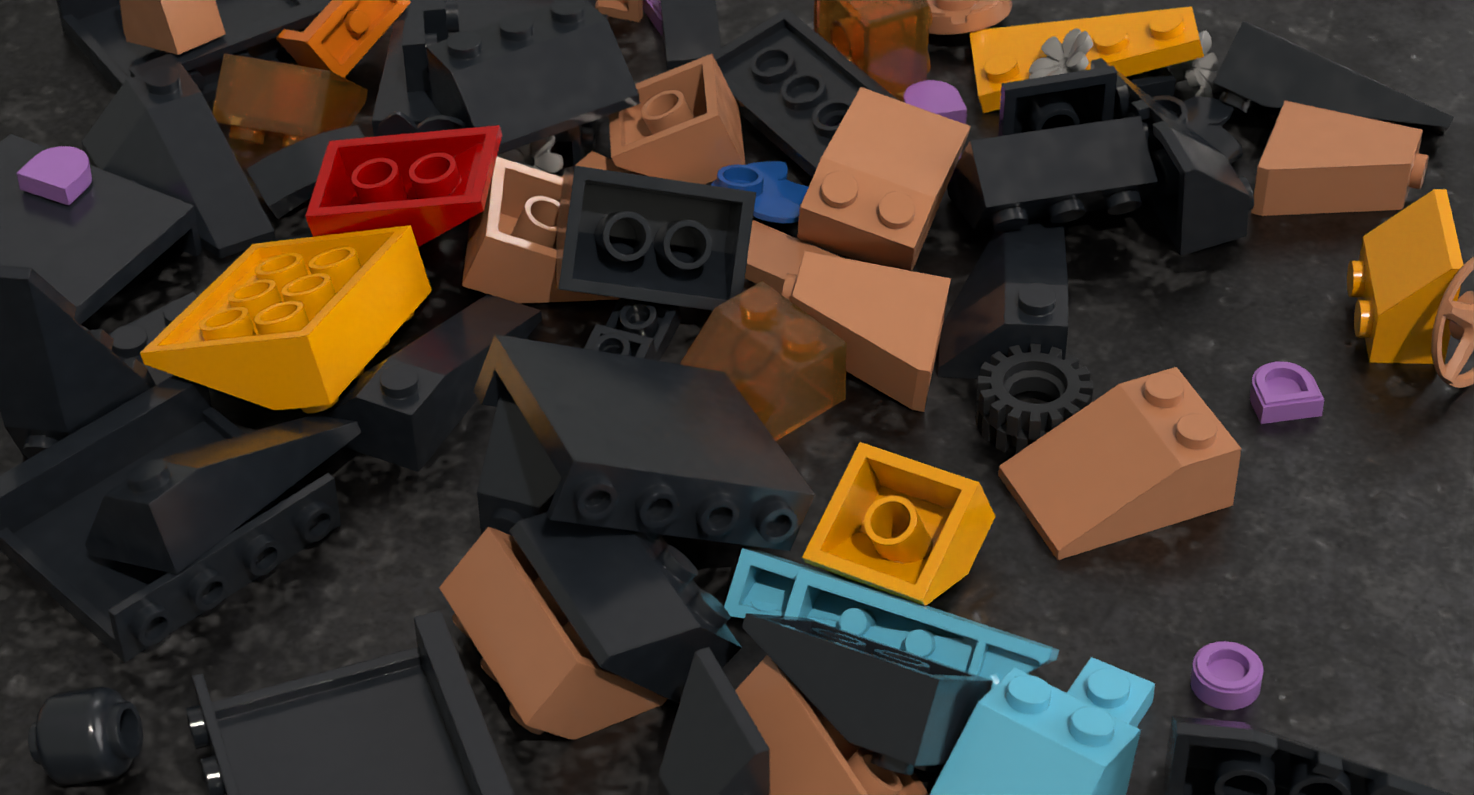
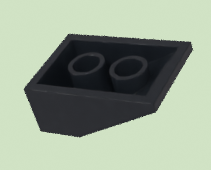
M746 613L742 626L849 743L872 750L871 763L902 774L913 775L915 768L932 773H941L943 765L949 759L977 703L991 690L993 681L805 617Z

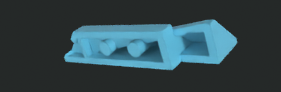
M742 548L724 608L732 617L745 618L746 613L809 618L993 681L991 689L1013 668L1029 673L1057 660L1059 649L927 605L923 606L890 593L759 550Z

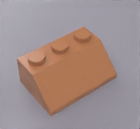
M488 527L439 587L455 612L452 615L453 622L460 631L472 639L483 658L480 660V664L483 670L500 684L512 703L509 707L511 715L521 726L532 733L542 734L545 731L576 740L661 706L668 700V698L598 665L512 535Z
M768 655L735 690L770 748V795H930L915 772L913 775L902 774L871 763L873 751L849 743Z

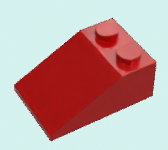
M500 125L329 141L305 216L312 236L411 225L417 246L419 247L481 213L485 208L502 138Z

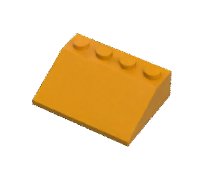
M407 225L252 244L140 352L144 365L272 410L301 408L304 413H316L334 406L338 402L340 394L355 378L363 374L365 366L379 350L390 343V338L404 322L414 316V311L432 292L412 227Z

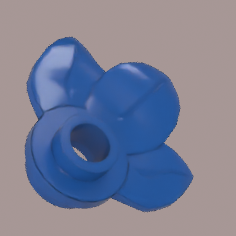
M782 161L728 165L722 167L717 172V179L711 184V186L756 192L753 216L775 223L799 222L800 206L809 187L787 180V165Z

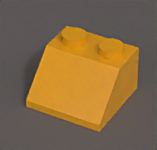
M1433 189L1365 234L1362 239L1359 261L1349 262L1347 271L1348 296L1358 298L1354 312V330L1356 337H1365L1369 363L1433 364L1431 340L1435 317L1447 287L1464 265L1447 189ZM1461 286L1454 296V301H1458ZM1448 319L1445 320L1442 335V357L1444 364L1451 336L1450 320Z
M859 442L802 559L807 564L926 606L968 575L996 516L980 482Z

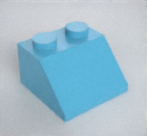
M1013 668L977 703L930 795H1126L1141 730L1112 716L1101 708L1093 707L1049 685L1041 678Z

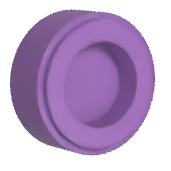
M1227 641L1214 642L1202 647L1196 653L1191 671V687L1195 695L1209 706L1223 710L1241 709L1252 704L1259 696L1263 678V665L1256 653L1244 645Z

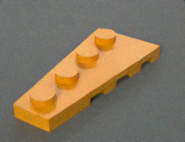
M1192 6L969 32L978 97L983 113L1000 109L1002 83L1029 79L1031 64L1039 58L1047 57L1041 49L1046 40L1056 36L1062 44L1066 34L1073 29H1080L1081 32L1087 31L1093 41V46L1086 54L1089 64L1085 70H1090L1092 60L1102 58L1108 64L1114 66L1122 75L1128 77L1204 57Z

